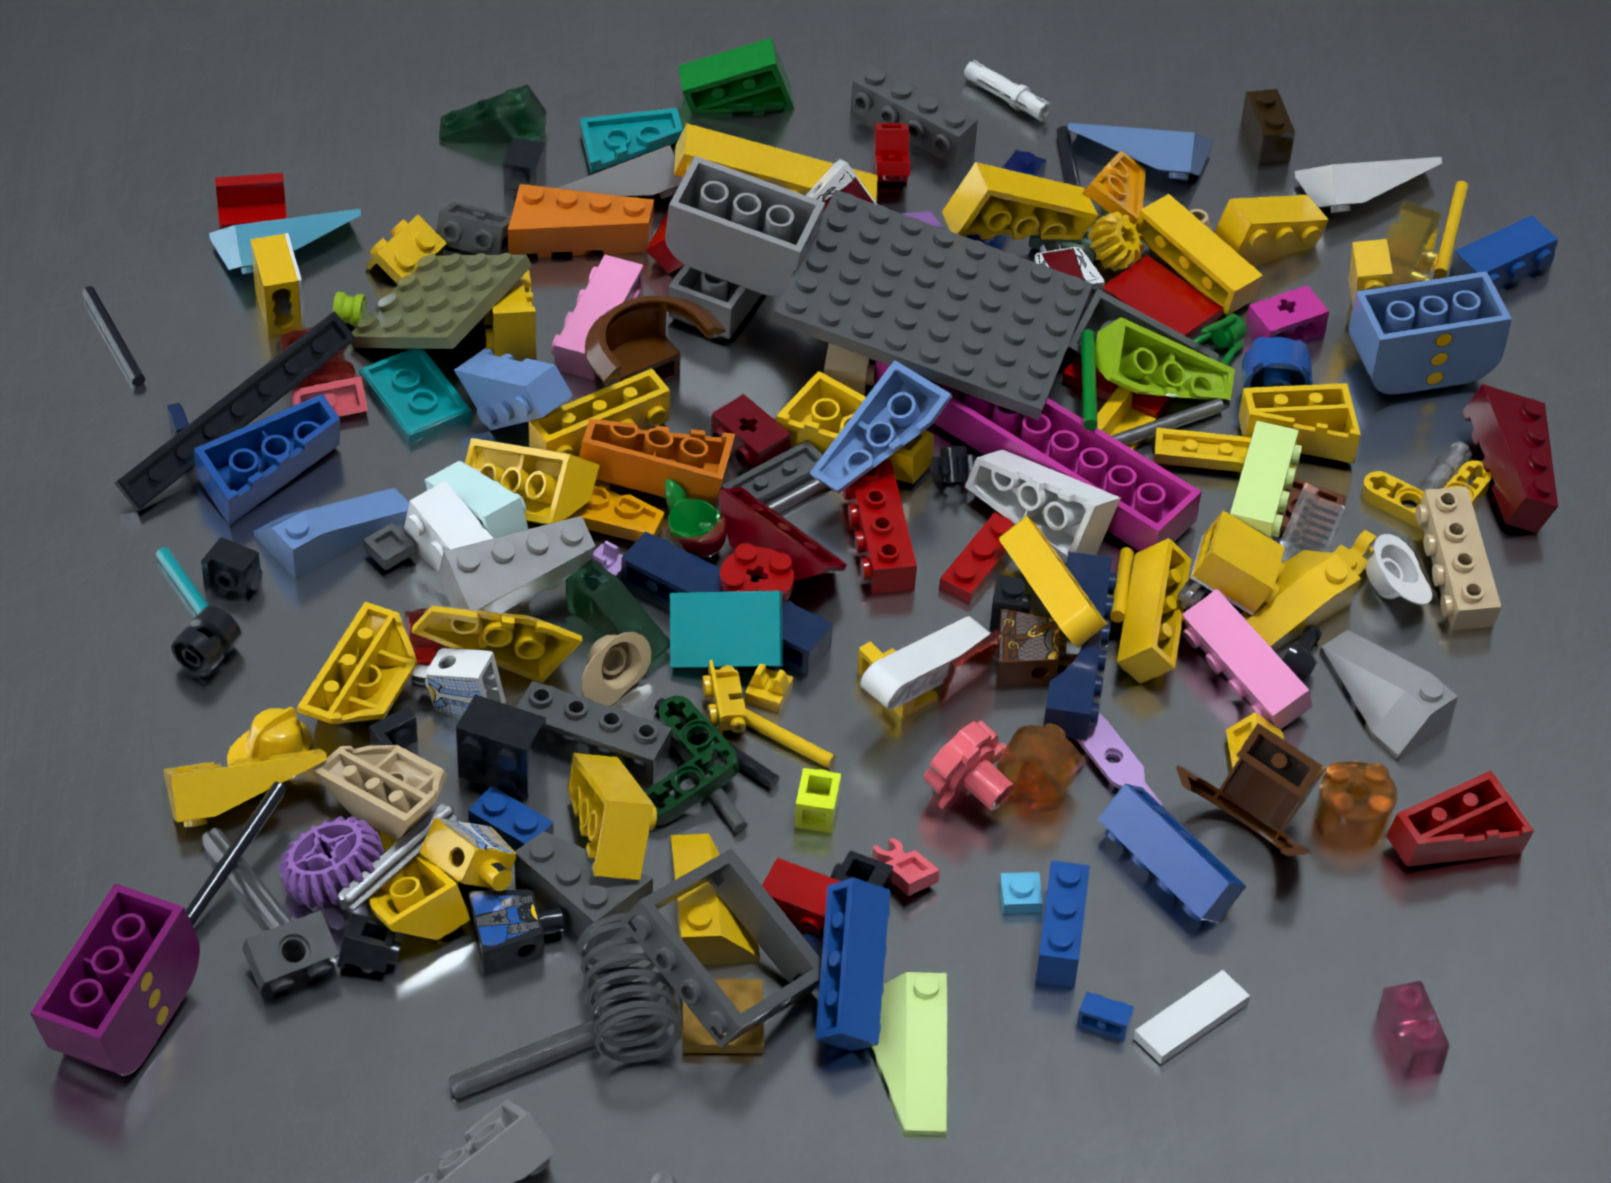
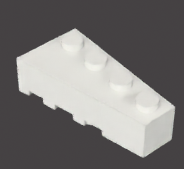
M446 481L441 482L409 502L403 533L415 544V551L437 572L439 571L444 551L493 539ZM530 601L523 605L519 603L504 611V613L516 614L528 607Z

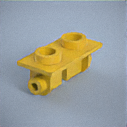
M713 659L709 660L708 675L702 676L704 698L711 699V704H708V721L716 727L722 736L724 730L740 733L746 729L748 724L744 698L730 700L731 698H742L739 672L730 665L723 666L720 670H715Z

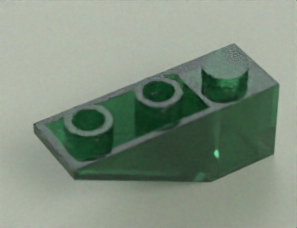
M526 84L516 89H509L489 99L480 100L462 109L450 111L446 115L441 116L439 139L441 142L511 144L513 137L528 140L545 133L547 111L529 85Z
M589 560L565 579L566 609L603 636L620 635L625 632H635L643 635L650 644V664L670 648L669 638L619 578L594 560Z

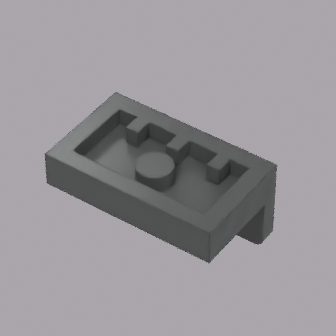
M453 201L439 211L436 233L447 243L445 245L447 247L474 254L501 255L503 238L508 235L511 216Z

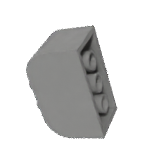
M694 156L669 204L665 234L666 244L679 261L693 269L765 295L780 296L783 294L794 271H798L820 232L825 202Z

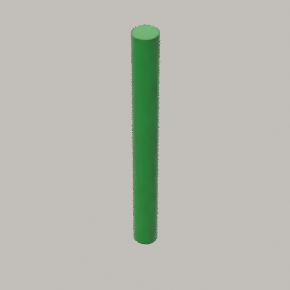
M1086 329L1081 332L1083 426L1086 430L1092 431L1098 427L1095 334L1092 330Z

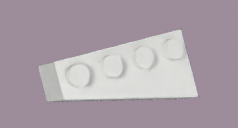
M1003 449L977 457L965 485V488L1001 515L1010 519L1013 524L1018 523L1026 515L1029 516L1065 563H1067L1068 552L1089 555L1097 554L1121 498Z

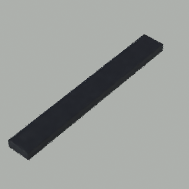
M333 311L119 478L114 484L133 508L139 511L195 467L194 448L247 426L356 340L355 336L338 314Z

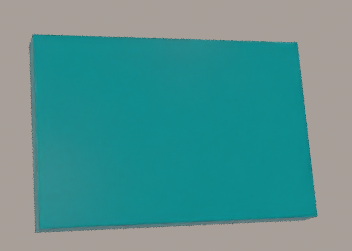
M409 349L359 369L362 383L409 444L472 419L470 407L424 349Z
M782 591L670 593V668H709V660L712 659L714 668H722L727 665L733 667H758L759 664H764L766 667L783 666Z

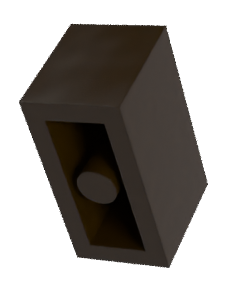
M1278 89L1246 92L1241 123L1258 165L1290 162L1295 130Z

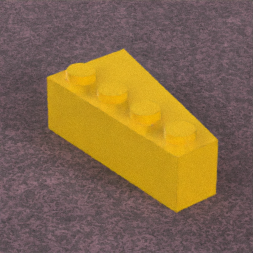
M978 162L974 163L942 211L951 232L967 237V235H979L981 240H993L995 235H1010L1012 240H1024L1025 237L1030 235H1039L1041 240H1081L1098 216L1091 199L1083 193L1085 189L1083 187Z
M818 371L776 415V421L791 433V447H795L808 440L823 455L866 397ZM924 430L885 459H891L896 479L914 484L932 464V457H934V434Z

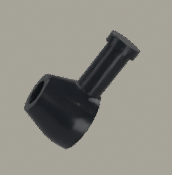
M1314 625L1305 627L1302 636L1293 643L1282 659L1303 682L1308 679L1318 663L1309 652L1313 644L1317 643L1322 636L1320 629Z

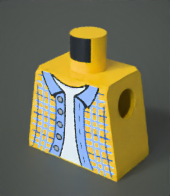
M434 818L419 851L425 858L463 884L502 891L512 881V873L510 871L516 860V852L491 826Z

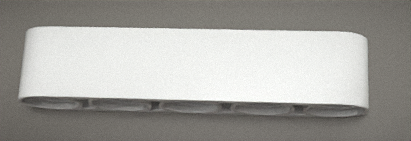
M967 616L877 660L862 676L860 686L887 709L892 710L981 665L993 654L999 639L972 617Z

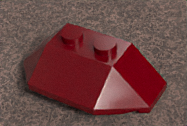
M737 487L720 490L718 494L722 514L727 522V537L732 548L735 549L740 544L748 543L755 547L770 548L779 553L787 554L792 560L794 583L808 581L845 570L847 566L845 562L769 506L756 499L744 488Z

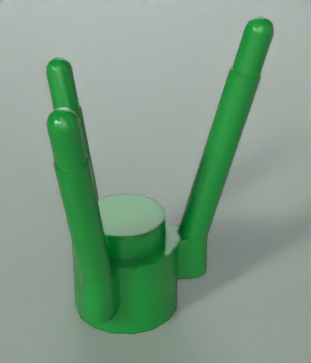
M1230 314L1224 319L1201 330L1202 335L1193 339V341L1202 344L1212 338L1216 346L1230 348L1221 363L1228 366L1235 354L1245 346L1242 339L1247 335V327L1239 316Z

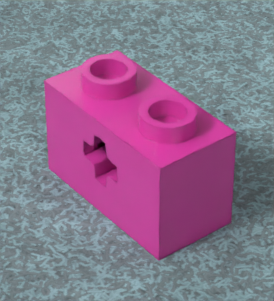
M1306 285L1249 305L1246 321L1247 333L1253 340L1259 337H1283L1305 343L1325 336L1329 310L1312 289Z

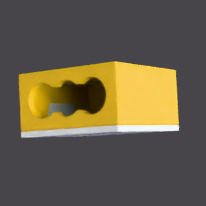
M285 233L250 239L255 291L268 337L306 330L302 279L289 234Z
M1223 510L1201 538L1190 579L1212 592L1218 589L1229 602L1253 616L1263 602L1269 604L1278 592L1279 585L1276 583V580L1281 575L1285 566L1281 562L1285 547Z

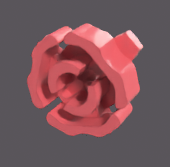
M982 720L978 723L973 721L963 727L931 760L930 766L935 771L929 768L924 774V782L942 797L937 805L943 810L949 809L959 795L968 789L992 811L1008 799L1014 790V784L993 765L1003 758L1008 747L1003 742L998 744V735Z

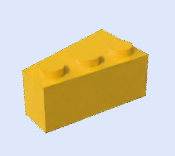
M1308 195L1229 199L1214 233L1248 263L1256 267L1316 246L1329 219Z
M529 270L484 316V325H491V329H485L486 347L489 350L493 349L494 356L501 357L506 353L513 355L516 361L522 362L526 358L537 360L535 306L532 305L534 301L533 292H531Z
M1347 383L1243 388L1238 414L1242 436L1252 437L1256 421L1299 430L1296 442L1302 446L1301 454L1355 464L1361 433Z

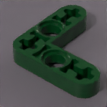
M679 695L671 696L661 703L659 716L663 725L672 728V738L687 753L691 760L645 791V794L653 804L656 802L660 805L665 804V807L661 810L656 807V826L665 825L732 780L739 770L738 758L733 747L689 699ZM676 711L678 714H684L687 723L684 727L677 716H671L673 712ZM703 732L709 735L708 740L701 745L689 743L690 737L696 733ZM720 759L722 762L727 761V764L722 767L720 764H714V762ZM702 769H705L706 774H710L709 778H706ZM696 778L700 781L699 786L691 791L679 788L685 779ZM670 791H674L677 800H675L673 794L670 795Z

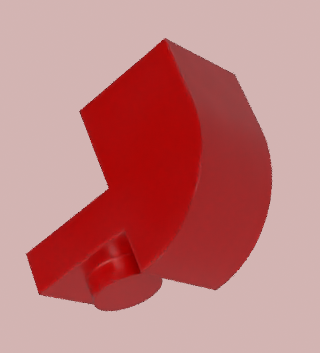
M874 123V175H877V182H908L910 159L909 127L907 123Z

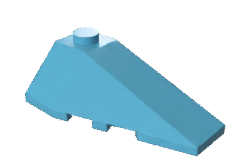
M360 209L240 224L211 232L209 235L211 242L229 270L241 268L242 274L253 273L250 239L288 233L293 251L361 216Z

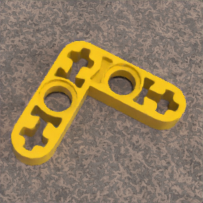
M1468 461L1460 467L1444 488L1467 486L1474 509L1488 491L1492 474L1485 472L1482 462ZM1382 471L1370 472L1365 476L1361 492L1366 502L1423 530V526H1418L1416 521V508H1407L1401 502L1411 500L1420 505L1424 491ZM1474 477H1477V478L1472 482V486H1470V485L1468 484L1469 479H1473Z

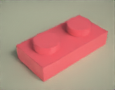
M361 376L290 391L293 406L323 394L338 417L368 411Z

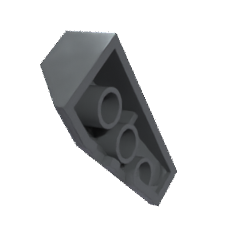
M1099 289L1096 290L1086 305L1068 346V350L1081 356V332L1083 330L1089 329L1094 332L1096 344L1097 332L1122 317L1216 361L1219 357V354Z

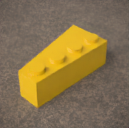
M573 753L567 791L575 816H579L581 835L588 836L591 843H587L586 851L589 858H595L592 866L594 876L640 880L649 830L655 828L657 821L656 807L618 757Z

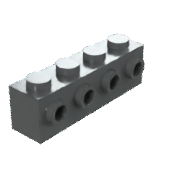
M873 64L852 80L850 110L873 123H907L909 127V142L955 167L975 150L978 120Z
M532 681L516 707L546 717L547 749L573 757V753L618 757L633 778L650 784H654L671 753V727L665 726L658 721H650L629 714L622 709H615L594 702L587 697H579L561 691L551 685Z

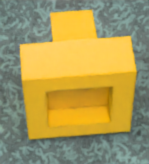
M759 664L745 691L744 702L780 713L793 687V677L786 675V672L779 669L776 672L767 669L764 664Z

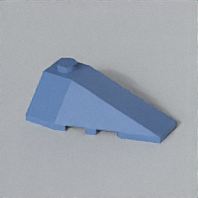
M894 360L811 470L810 475L837 493L842 492L930 427L951 400L952 395Z

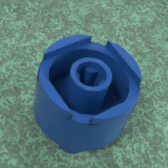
M1259 337L1255 339L1242 360L1243 388L1313 385L1312 360L1307 351L1306 344L1302 341H1294L1283 337Z

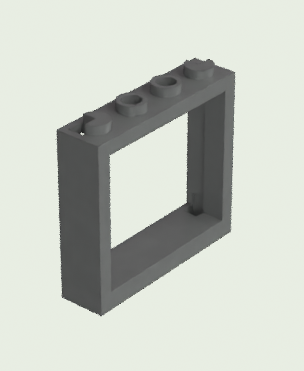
M732 848L642 898L621 921L721 1049L812 993L820 984L821 958ZM707 881L790 983L742 1013L738 1011L658 910Z

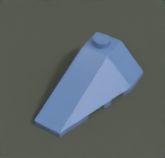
M1068 123V130L1119 152L1122 150L1135 160L1169 173L1168 179L1188 181L1189 175L1200 176L1213 140L1195 132Z
M395 488L285 514L256 529L254 536L297 579L363 543V539L389 524L394 523L396 525L405 520L409 502Z

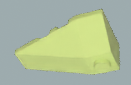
M905 972L883 984L884 992L881 1003L879 1043L872 1046L876 1056L880 1073H883L889 1088V1096L904 1134L946 1136L947 973Z

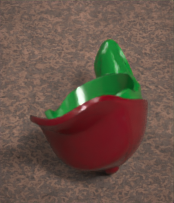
M666 479L665 499L670 512L668 527L671 532L669 535L679 548L689 553H694L700 558H708L715 555L721 550L726 540V519L719 510H716L708 502L700 499H687L685 492L675 481Z

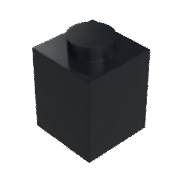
M513 137L503 163L504 189L518 191L520 184L540 185L546 169V143Z

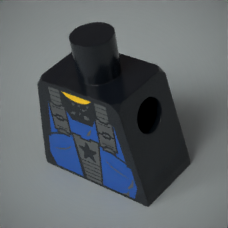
M529 889L468 892L469 917L483 976L541 958L544 955V934L564 931L561 908L557 907L538 911L534 892Z

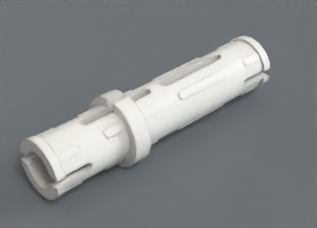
M976 60L969 62L964 70L965 79L1004 99L1011 108L1017 111H1025L1039 121L1045 120L1049 116L1052 104L1031 93L1030 88L1011 82Z

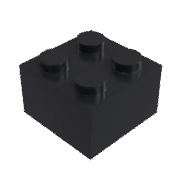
M475 694L456 726L458 776L473 783L493 786L509 795H517L529 799L547 767L546 717Z

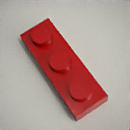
M995 511L941 576L939 588L971 603L1008 558L1009 553L1000 542L999 537L1015 524Z

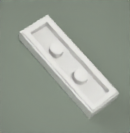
M1222 970L1138 1027L1134 1032L1133 1038L1158 1063L1162 1064L1249 1003L1250 995Z

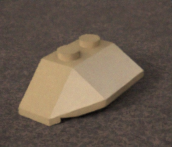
M373 745L353 749L352 746H340L327 757L326 761L320 763L312 770L320 782L352 816L359 820H366L368 825L397 841L430 813L438 800L447 776L444 769L398 745Z

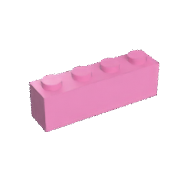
M604 255L599 266L592 268L587 288L580 290L574 311L568 312L561 335L556 334L551 345V354L555 355V365L560 372L595 380L597 374L590 367L585 355V341L588 331L594 322L606 311L625 301L640 297L643 291L642 264Z
M1218 589L1182 614L1185 629L1182 632L1188 643L1194 649L1200 647L1206 653L1205 659L1212 670L1217 674L1220 672L1224 673L1229 679L1228 685L1232 692L1239 699L1245 697L1252 705L1250 707L1252 713L1256 712L1281 730L1312 707L1309 689Z

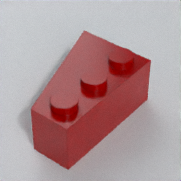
M1490 770L1397 813L1386 837L1405 865L1409 867L1522 854L1534 833V829Z

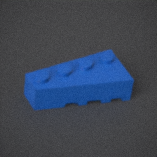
M320 394L194 448L195 475L230 526L339 446L340 418L325 396Z

